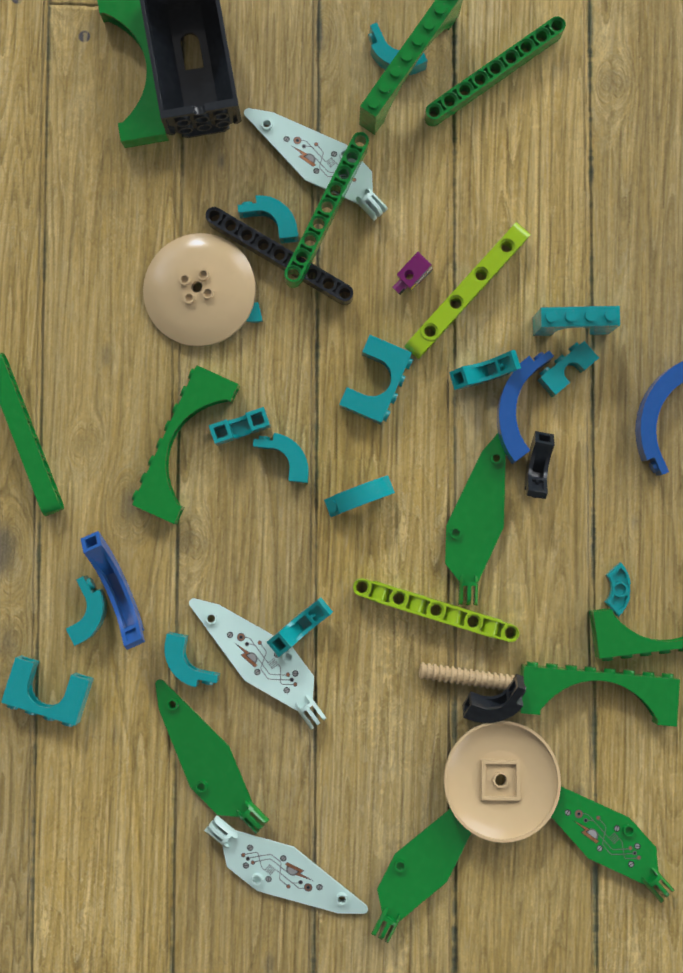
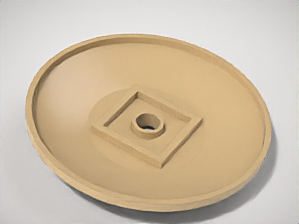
M196 233L171 241L155 255L145 275L143 297L149 317L164 335L188 346H209L228 339L247 321L255 302L256 282L249 261L233 243L216 235ZM196 283H201L202 290L197 293L193 292V286Z
M510 721L477 725L459 738L451 749L445 764L443 782L448 805L457 820L467 830L480 838L500 843L525 839L539 831L555 811L561 791V776L556 757L545 740L524 725ZM499 774H503L505 777L503 785H497L495 782Z

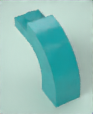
M376 22L370 25V33L368 34L371 43L370 54L374 61L382 69L386 70L399 50L387 44ZM424 53L409 75L426 70L428 60Z
M256 195V203L247 201L243 202L242 205H237L240 218L264 216L273 220L278 227L280 244L299 242L296 220L289 208L281 201L269 196Z
M511 350L484 362L462 366L449 372L454 390H460L511 374V372L521 369L516 350Z
M278 433L273 434V440H270V437L259 436L258 439H254V448L277 450L287 457L290 466L289 482L308 483V461L303 450L296 442Z
M387 475L324 499L330 517H334L395 492Z
M88 575L76 579L86 599L87 608L85 615L79 622L66 628L74 646L88 640L98 632L107 612V600L104 590L95 591L96 585Z
M320 597L271 637L267 644L280 657L310 630L331 615L333 611Z
M173 632L166 634L164 646L166 662L172 673L180 681L193 687L199 685V680H202V683L206 685H213V683L219 681L220 673L196 668L188 660L186 647L189 635Z

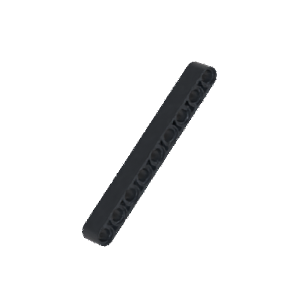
M211 207L206 211V219L211 228L285 271L294 252L220 208ZM214 215L220 216L217 221H211V217ZM229 225H236V228L234 230H227V227ZM244 235H252L250 240H243ZM263 243L269 245L266 250H260L259 246ZM278 253L285 255L281 260L275 258ZM299 257L297 261L304 263L306 259ZM311 263L302 282L341 305H348L353 301V289L350 285ZM310 272H315L317 277L309 279L307 275ZM290 274V275L294 276L295 278H298V275H296V274ZM326 282L334 284L331 289H326L323 285ZM347 291L350 293V296L344 299L340 297V293Z

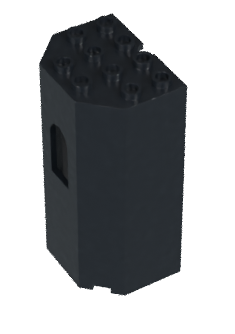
M140 0L160 118L168 135L180 133L184 138H193L226 132L230 129L229 125L233 122L234 124L240 123L242 119L220 0ZM191 34L199 39L204 67L185 70L181 41L184 36Z

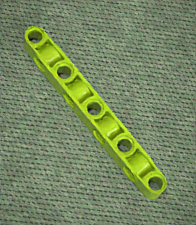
M516 222L404 347L412 352L417 359H420L526 242L531 234ZM501 246H508L510 252L502 251ZM476 274H483L485 279L478 280ZM457 301L460 307L457 309L452 308L450 302ZM432 329L435 335L428 337L424 331Z
M359 578L353 584V590L357 595L374 602L494 639L514 642L519 637L520 632L516 626L485 614L365 578ZM365 582L367 584L366 591H357V583ZM397 593H401L404 596L403 602L399 604L393 601V597ZM435 604L440 606V612L437 615H433L430 612L431 607ZM471 616L477 618V623L474 626L468 625V619ZM511 627L514 630V634L508 638L505 636V630Z

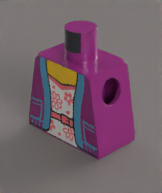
M417 252L397 273L399 280L392 288L399 295L407 288L412 291L433 270L432 264ZM413 274L414 277L408 280L406 279L407 275Z

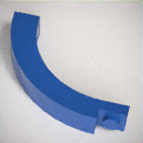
M550 350L545 354L543 352L539 353L533 359L530 355L520 363L521 369L514 371L507 380L499 398L497 430L502 448L511 464H514L530 451L520 434L516 419V406L520 390L531 375L552 360L554 355Z
M683 361L663 372L651 384L637 412L635 436L641 461L650 460L649 467L656 476L669 472L657 441L658 415L669 394L683 383Z
M99 531L81 538L83 553L96 570L112 603L124 647L128 650L144 643V627L127 580L110 547Z

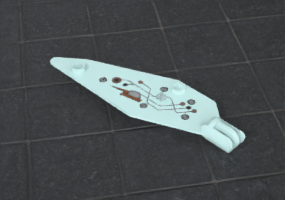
M251 108L244 110L245 117L305 181L326 190L348 145L274 112ZM348 159L351 163L356 162L355 159ZM362 161L344 198L358 204L375 221L388 208L373 193L372 171ZM346 175L339 176L341 179L348 178ZM333 191V192H332V193H334V194H336V195H339V194H340L338 191Z
M195 598L189 601L192 610L244 681L298 711L311 730L314 729V726L306 717L304 711L309 713L317 725L320 724V721L310 709L312 705L323 720L327 719L313 700L314 675L293 647L278 657L267 644V641L274 635L219 604ZM210 615L215 617L214 622L208 621Z
M218 815L215 816L214 820L204 830L223 846L227 867L256 891L335 913H367L368 906L294 846L237 831Z

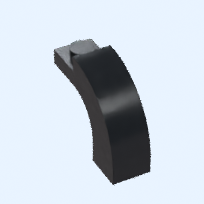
M539 431L534 433L525 473L524 490H526L527 496L542 499L547 497V475L550 458L555 446L554 434Z
M516 674L507 689L496 696H483L470 691L462 704L463 718L479 723H495L515 715L523 707L522 697L526 692L524 677Z

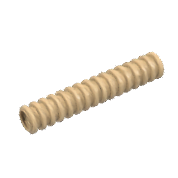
M424 662L420 664L419 668L421 680L423 678L426 680L431 679L432 681L437 680L438 682L442 680L444 683L449 681L450 684L455 682L456 685L461 683L463 686L465 684L467 686H479L480 688L484 686L486 689L491 687L492 690L497 688L499 691L501 689L505 691L515 677L508 674L504 676L502 673L497 675L496 672L491 674L490 671L485 673L483 670L481 672L479 670H467L466 668L462 670L460 667L455 669L454 666L449 668L448 665L443 667V665L437 666V664L431 665V663L425 664Z

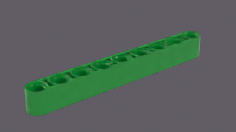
M559 16L551 18L431 102L426 107L425 123L431 127L437 126L556 43L561 38L566 27L565 20ZM537 38H541L544 41L540 42L537 40ZM521 49H527L529 52H523ZM510 59L514 63H508L506 60ZM491 70H496L498 74L492 73ZM480 80L483 84L479 85L475 81ZM465 91L468 95H462L460 92ZM445 102H451L453 105L447 106ZM434 112L438 116L432 117L429 113Z
M357 132L353 135L285 269V283L291 288H296L302 283L368 151L369 137L364 132ZM361 142V143H363L364 145H363V146H358V145H356V143ZM348 159H355L356 162L351 163ZM346 175L348 178L341 179L339 176ZM338 191L340 194L338 196H334L331 194V192ZM328 207L331 211L324 212L322 209ZM321 224L323 228L316 229L314 225ZM308 240L315 242L313 246H308L305 243ZM299 257H304L307 260L304 263H300L297 261V259ZM290 274H296L298 275V278L295 280H291L288 276Z
M0 353V406L40 510L46 517L64 510V504L9 361L4 353Z

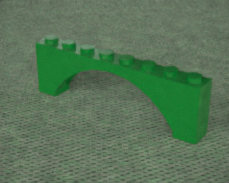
M97 0L99 14L103 22H110L128 33L140 46L146 60V82L141 98L130 115L123 122L118 123L122 145L124 148L169 141L168 134L160 118L140 0Z
M435 0L360 105V126L374 135L384 123L399 90L419 58L433 40L444 30H449L459 17L463 0Z
M196 365L195 369H191L188 379H190L188 385L184 386L180 393L182 398L179 404L176 403L172 410L174 415L171 421L168 420L164 427L166 432L163 438H160L157 442V452L155 456L152 455L149 459L148 466L150 467L147 473L144 472L140 479L142 484L139 491L136 490L132 496L133 506L173 524L178 523L185 508L180 505L170 480L169 457L173 442L181 428L193 416L208 407L220 403L230 402L233 404L240 389L238 383Z
M613 609L589 610L595 657L602 661H611L613 657L620 656L621 659L632 658L633 654L651 656V652L658 651L659 654H668L674 649L683 652V636L667 640L646 638L621 623L613 614Z
M527 661V664H521L520 675L524 677V684L526 686V692L522 697L523 707L519 710L522 714L540 715L541 709L549 700L572 685L587 681H606L625 687L639 698L651 714L653 723L677 727L680 679L675 678L672 673H662L661 676H658L650 671H642V674H635L634 670L623 669L622 673L616 672V669L604 668V671L596 670V667L592 666L577 669L576 665L566 664L565 668L558 667V664L546 663V666H540L538 662Z

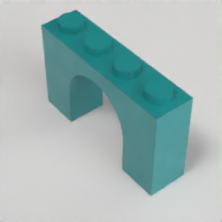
M620 306L541 307L532 317L533 336H552L556 331L568 328H589L590 335H608L620 326Z
M369 335L362 351V356L379 362L387 368L391 379L390 385L385 392L377 396H367L347 387L339 407L380 425L382 421L387 422L391 412L388 410L390 403L394 404L398 396L395 391L398 386L402 387L406 378L403 375L405 368L409 370L413 359L410 358L412 352Z
M22 655L15 657L1 703L7 704L6 707L10 709H23L29 715H42L48 721H61V724L64 726L73 727V725L76 726L80 723L94 678L80 673L72 674L63 699L57 704H46L40 701L33 691V680L39 661Z

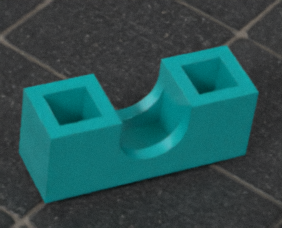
M585 341L581 344L576 342L568 349L570 351L568 355L564 356L562 354L554 361L555 366L551 369L546 367L539 373L542 377L537 381L551 397L555 396L570 383L564 374L566 366H573L582 373L599 359Z
M264 407L249 411L236 419H226L208 425L214 443L217 446L271 428Z

